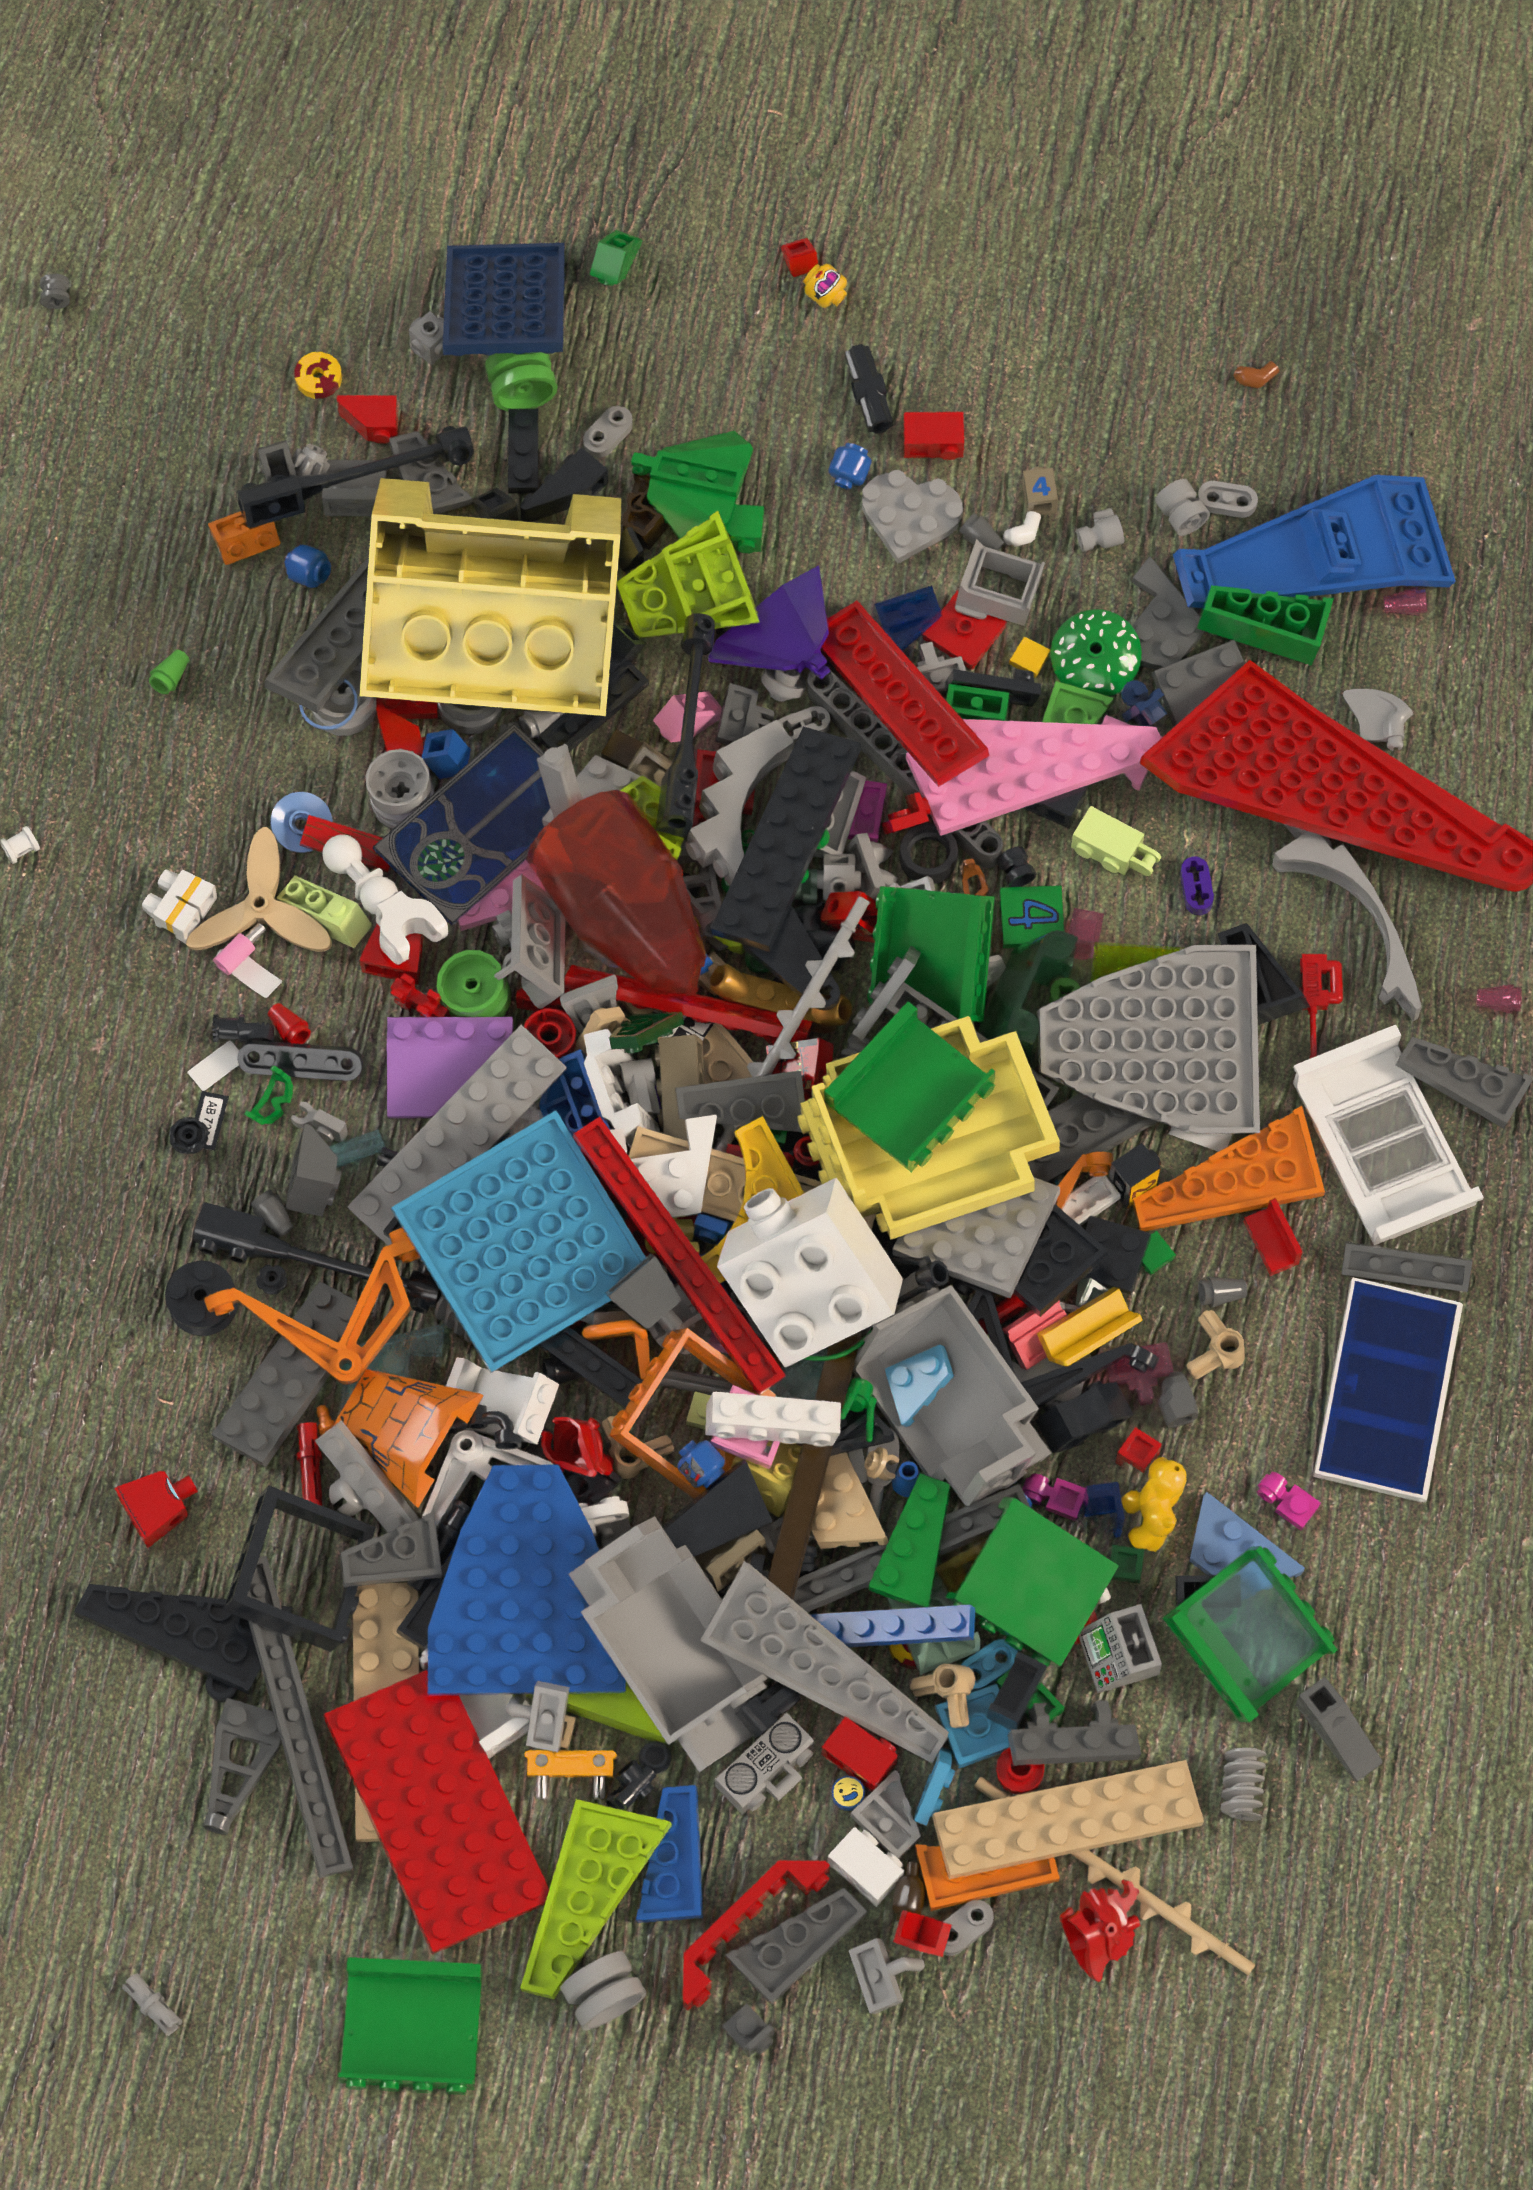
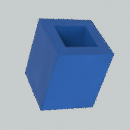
M453 729L433 732L426 735L422 758L439 779L453 777L468 764L471 749Z

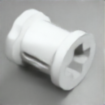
M28 826L23 827L22 832L8 840L4 838L0 840V844L12 864H15L17 858L26 853L40 849Z

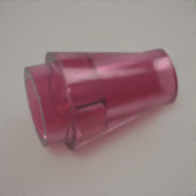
M1414 587L1383 596L1385 614L1394 613L1420 617L1421 613H1428L1426 589Z
M1508 984L1490 988H1478L1477 1007H1485L1512 1015L1513 1011L1521 1012L1522 987Z

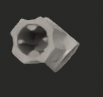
M646 1058L620 1063L624 1090L628 1092L630 1106L638 1103L653 1119L658 1118L660 1109L655 1091L656 1078L652 1059Z

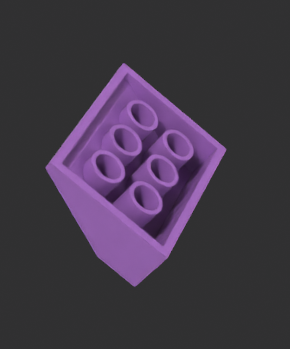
M387 1017V1117L432 1118L514 1032L513 1017Z

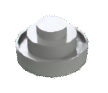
M765 669L761 677L762 683L770 692L769 695L773 699L782 702L793 698H800L807 686L804 678L795 669L786 671Z

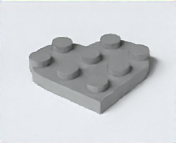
M893 470L890 473H884L873 478L862 491V509L865 517L897 564L951 535L957 530L962 519L963 503L960 496L942 479H934L931 482L917 485L913 480L905 476L902 471Z

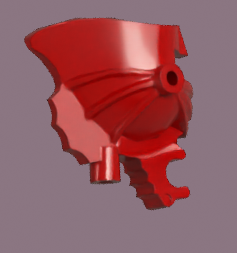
M554 1417L552 1420L555 1423L554 1437L550 1431L542 1432L541 1445L543 1452L553 1465H559L562 1472L566 1469L589 1477H595L597 1472L607 1476L612 1473L614 1459L603 1453L602 1436L598 1430L600 1424L594 1418L590 1417L588 1421L568 1417ZM552 1437L554 1441V1450H551Z
M1125 1879L1121 1881L1124 1886V1891L1121 1895L1113 1888H1108L1107 1894L1103 1888H1100L1098 1891L1092 1888L1089 1893L1082 1892L1079 1905L1080 1911L1078 1910L1074 1913L1073 1909L1068 1907L1059 1916L1074 1958L1082 1970L1097 1982L1102 1980L1103 1971L1110 1960L1118 1961L1127 1954L1128 1949L1133 1946L1134 1929L1140 1927V1921L1135 1914L1127 1917V1911L1130 1910V1906L1134 1905V1901L1137 1900L1139 1889L1135 1888L1131 1881Z

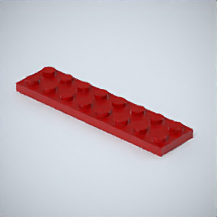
M858 601L853 602L827 618L829 634L820 649L821 653L938 787L990 756L987 746Z

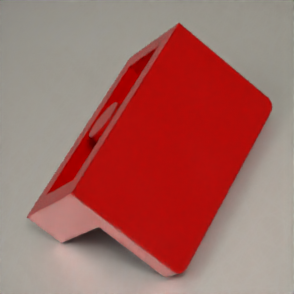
M1276 1198L1269 1200L1266 1209L1244 1217L1243 1222L1270 1276L1299 1265L1302 1249Z

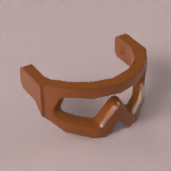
M974 859L964 860L961 874L963 894H970L968 878L978 875L982 888L975 895L985 896L989 892V888L982 870L978 865H975Z

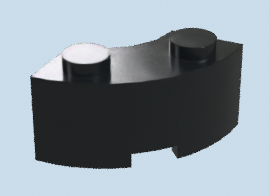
M1097 1381L1086 1387L1085 1393L1066 1402L1058 1400L1044 1408L1045 1413L1035 1421L1052 1454L1084 1444V1440L1093 1433L1101 1432L1103 1435L1134 1414L1117 1382L1103 1384L1102 1381Z

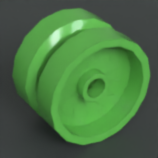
M542 352L520 355L498 353L490 355L485 361V369L488 380L491 383L493 401L499 409L509 411V409L536 408L550 401L557 393V383L555 375L551 370L549 354Z
M465 950L454 954L441 967L437 976L436 987L441 996V1001L449 1010L451 1017L505 1016L511 1005L512 992L506 977L500 980L494 977L496 973L502 970V967L492 955L481 950Z

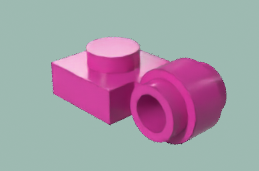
M1271 1472L1270 1475L1266 1474L1258 1484L1259 1490L1257 1494L1270 1504L1274 1501H1279L1280 1504L1275 1512L1301 1531L1320 1507L1321 1502L1296 1484L1287 1492L1285 1487L1287 1481L1283 1476L1276 1472Z
M1032 1473L1030 1478H1026L1022 1490L1031 1500L1032 1504L1040 1505L1042 1500L1048 1499L1046 1511L1076 1521L1087 1492L1086 1488L1059 1478L1056 1479L1052 1488L1048 1484V1478L1036 1473Z

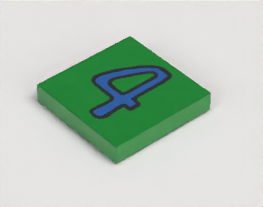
M1061 885L1000 888L1003 949L1065 946Z

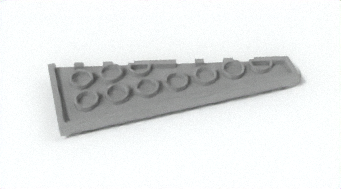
M745 1561L743 1562L700 1641L933 1763L949 1732L753 1566Z

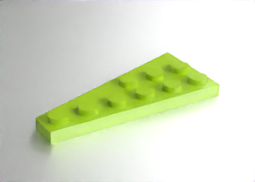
M576 1799L520 1987L522 1992L555 1999L561 1990L560 1986L570 1977L672 1826L670 1821Z

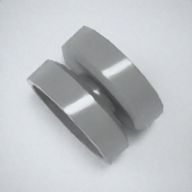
M361 662L357 664L346 678L353 685L357 693L358 705L356 712L348 723L337 729L325 730L326 732L338 736L353 735L363 731L372 723L376 715V697L360 696ZM342 682L317 713L312 711L316 723L321 726H333L344 721L354 707L353 691L345 682Z
M617 1951L595 1960L574 1973L560 1986L568 2004L579 2005L575 2011V2016L583 2030H591L614 2020L637 2005L647 1995L638 1977H627L632 1966L623 1951Z

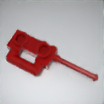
M1302 954L1300 958L1302 987H1299L1310 1005V1007L1302 1009L1308 1010L1310 1017V1059L1317 1056V1010H1327L1328 1004H1340L1343 1001L1342 964L1338 960H1327V954ZM1330 973V992L1322 990L1321 974Z

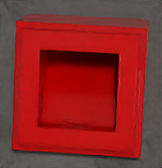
M808 238L780 246L792 277L807 274L814 266L819 264L817 252Z

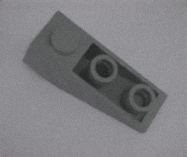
M1323 1677L1299 1695L1295 1706L1356 1783L1383 1763L1346 1702L1326 1677Z

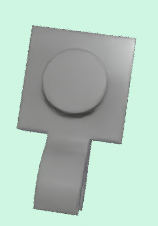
M300 1102V1109L306 1112L307 1116L298 1118L292 1115L291 1121L294 1126L303 1128L304 1124L314 1126L316 1132L325 1141L332 1142L335 1140L340 1144L344 1142L348 1135L345 1122L321 1109L315 1110L307 1102Z

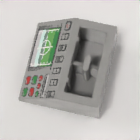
M1141 1604L1112 1612L1084 1627L1079 1634L1080 1644L1097 1693L1160 1674L1162 1663Z

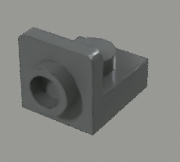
M747 2003L722 2025V2029L749 2058L755 2052L761 2055L774 2042L771 2039L774 2035V2028L770 2024L767 2025Z

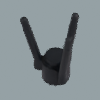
M929 1256L922 1258H890L894 1265H919V1269L915 1273V1279L919 1286L900 1296L897 1305L908 1301L922 1292L942 1286L949 1279L946 1265L940 1260L931 1262Z

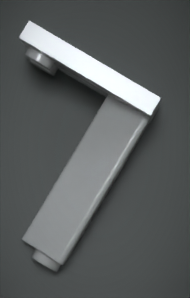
M564 744L558 748L548 749L544 755L537 758L551 807L542 818L544 827L550 829L552 824L563 829L567 825H573L579 817L585 813L589 814L600 803L613 798L618 791L635 781L640 775L594 755L576 777L568 746Z

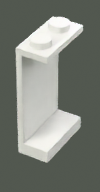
M457 1357L446 1386L482 1394L483 1398L479 1405H485L487 1412L500 1411L508 1415L513 1422V1433L519 1435L523 1442L537 1444L559 1384L538 1372L534 1373L533 1378L500 1371L490 1373L488 1369L481 1368L465 1358ZM489 1424L483 1429L466 1428L463 1430L495 1436V1432L501 1430V1427L498 1424Z
M428 1647L422 1652L423 1656L419 1659L423 1671L428 1670ZM513 1694L459 1695L480 1739L479 1744L489 1759L528 1732L529 1719L511 1716L506 1712V1707ZM525 1699L523 1705L530 1706Z

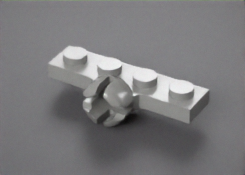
M342 1420L315 1440L341 1476L329 1488V1498L332 1505L343 1497L347 1501L337 1509L338 1512L353 1516L362 1509H368L387 1533L401 1525L420 1519Z

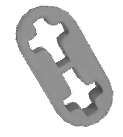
M819 706L801 710L778 720L783 728L788 727L790 731L793 730V736H790L794 742L793 747L803 726L825 733L830 728V715L826 709ZM816 717L818 720H822L821 726H816L815 723H812V718Z

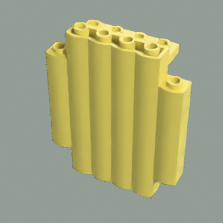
M969 1016L931 1028V1030L986 1074L992 1068L995 1071V1087L986 1099L980 1098L973 1105L975 1109L966 1121L962 1122L960 1120L952 1128L954 1132L943 1145L937 1144L932 1150L933 1155L923 1167L918 1165L912 1173L825 1103L824 1091L859 1053L826 1063L827 1075L823 1076L824 1083L811 1086L812 1098L800 1103L802 1115L797 1116L802 1133H809L812 1140L811 1143H808L812 1160H819L823 1169L818 1171L821 1184L837 1178L862 1217L880 1212L875 1215L881 1233L887 1231L890 1240L1035 1191V1180L1027 1162L1059 1152L1060 1140L1016 1031L980 1043Z

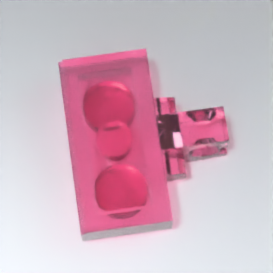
M1167 1342L1141 1346L1159 1358L1153 1371L1146 1370L1145 1373H1141L1128 1365L1129 1359L1123 1358L1106 1368L1109 1383L1117 1382L1118 1385L1128 1383L1129 1390L1136 1389L1140 1406L1153 1404L1152 1398L1154 1396L1151 1386L1158 1384L1157 1378L1168 1376L1169 1373L1173 1372Z

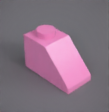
M709 691L698 692L693 737L720 720L722 707ZM686 694L673 695L653 719L660 729L661 735L669 740L670 743L681 740Z

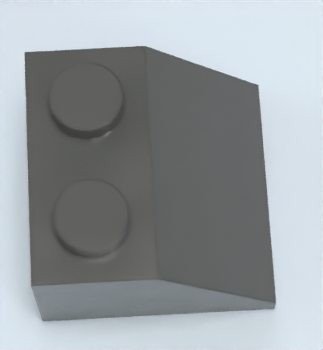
M304 1124L293 1156L285 1209L323 1216L326 1205L332 1206L335 1189H338L341 1171L336 1170L338 1157L309 1124Z

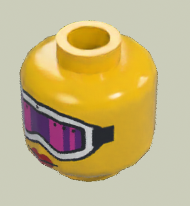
M817 264L803 280V283L806 284L804 288L806 295L822 308H827L831 304L837 307L847 295V292L844 290L847 285L846 278L830 264L822 266Z

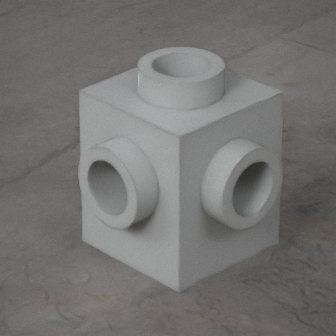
M429 311L424 317L417 318L411 324L409 329V345L416 355L422 357L430 365H433L443 356L444 318H437Z
M824 854V869L817 870V889H823V900H827L831 892L854 891V889H860L861 871H855V854Z

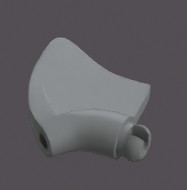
M1349 689L1343 692L1346 704L1358 720L1360 737L1370 743L1387 742V748L1391 751H1394L1395 747H1398V750L1403 748L1404 724L1413 715L1412 710L1404 701L1390 693L1374 689Z

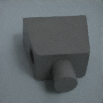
M653 1254L648 1255L605 1292L613 1302L646 1329L651 1328L658 1322L666 1333L669 1334L682 1324L681 1319L672 1310L680 1303L681 1298L660 1262Z

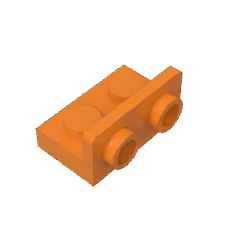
M241 511L208 523L210 533L220 550L225 565L280 545L274 522L248 529Z

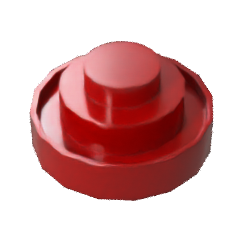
M1009 1747L1002 1752L997 1760L996 1775L998 1782L1005 1790L1012 1794L1022 1795L1031 1793L1038 1788L1043 1780L1045 1767L1044 1764L1013 1765Z

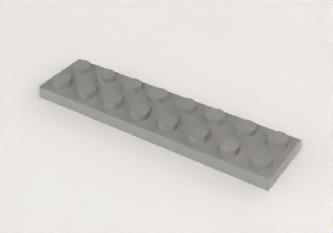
M520 1025L347 1208L387 1246L391 1245V1239L383 1233V1230L395 1216L391 1207L491 1149L562 1075L567 1067L525 1027Z

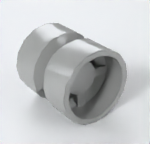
M1179 479L1170 483L1155 498V502L1163 514L1170 516L1169 523L1179 536L1196 531L1210 517V512L1200 498L1195 499L1197 493L1187 479Z

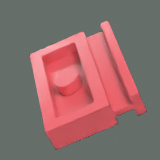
M1060 1300L1041 1317L1031 1310L1002 1329L1004 1334L1007 1335L1008 1342L1022 1369L1028 1370L1047 1357L1037 1333L1067 1316L1065 1310H1062L1059 1304Z

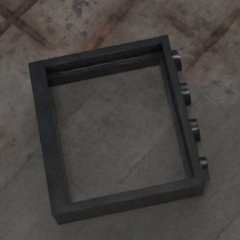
M268 1485L259 1495L223 1611L332 1652L340 1643L344 1644L348 1638L351 1626L347 1625L349 1615H353L358 1606L359 1597L355 1596L358 1586L344 1587L332 1629L247 1596L274 1509L357 1540L358 1544L372 1539L376 1527Z

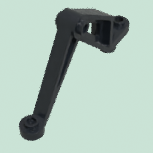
M949 1276L948 1282L954 1284L952 1287L956 1292L969 1297L970 1293L974 1295L968 1306L969 1311L978 1323L981 1319L985 1321L991 1342L1015 1374L991 1291ZM1129 1343L1020 1383L1039 1408L1123 1358L1129 1359L1128 1365L1141 1373H1145L1146 1370L1153 1371L1159 1358L1152 1352Z

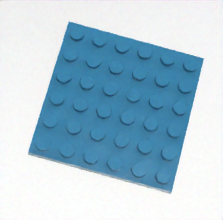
M556 1110L391 1207L392 1212L490 1373L612 1301L605 1292L646 1258Z

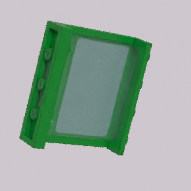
M1251 1546L1162 1618L1238 1721L1250 1723L1259 1715L1256 1711L1323 1655L1334 1654L1338 1651L1332 1643L1335 1639L1331 1632L1325 1626L1318 1624L1313 1617L1315 1615L1314 1609L1306 1600H1301L1294 1591L1296 1589L1294 1582L1288 1575L1280 1573L1275 1566L1277 1561L1274 1555L1267 1548H1262L1261 1546Z

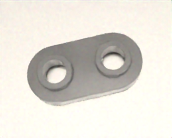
M613 406L607 409L585 432L583 438L585 451L594 458H602L609 455L631 432L633 427L631 412L622 406ZM614 417H621L622 420H621V421H614L613 418H614ZM595 437L603 438V440L599 442L594 441L593 439Z
M1208 481L1202 484L1198 491V498L1202 500L1210 513L1245 518L1252 515L1257 507L1258 496L1248 486ZM1214 497L1217 499V501L1211 502L1208 500V498ZM1244 502L1247 506L1241 507L1237 503Z
M972 1900L943 1921L951 1924L950 1931L955 1932L957 1935L955 1941L947 1940L944 1950L945 1955L953 1956L961 1953L990 1930L994 1915L991 1907L986 1902ZM979 1911L982 1913L983 1919L981 1921H974L971 1918V1914Z

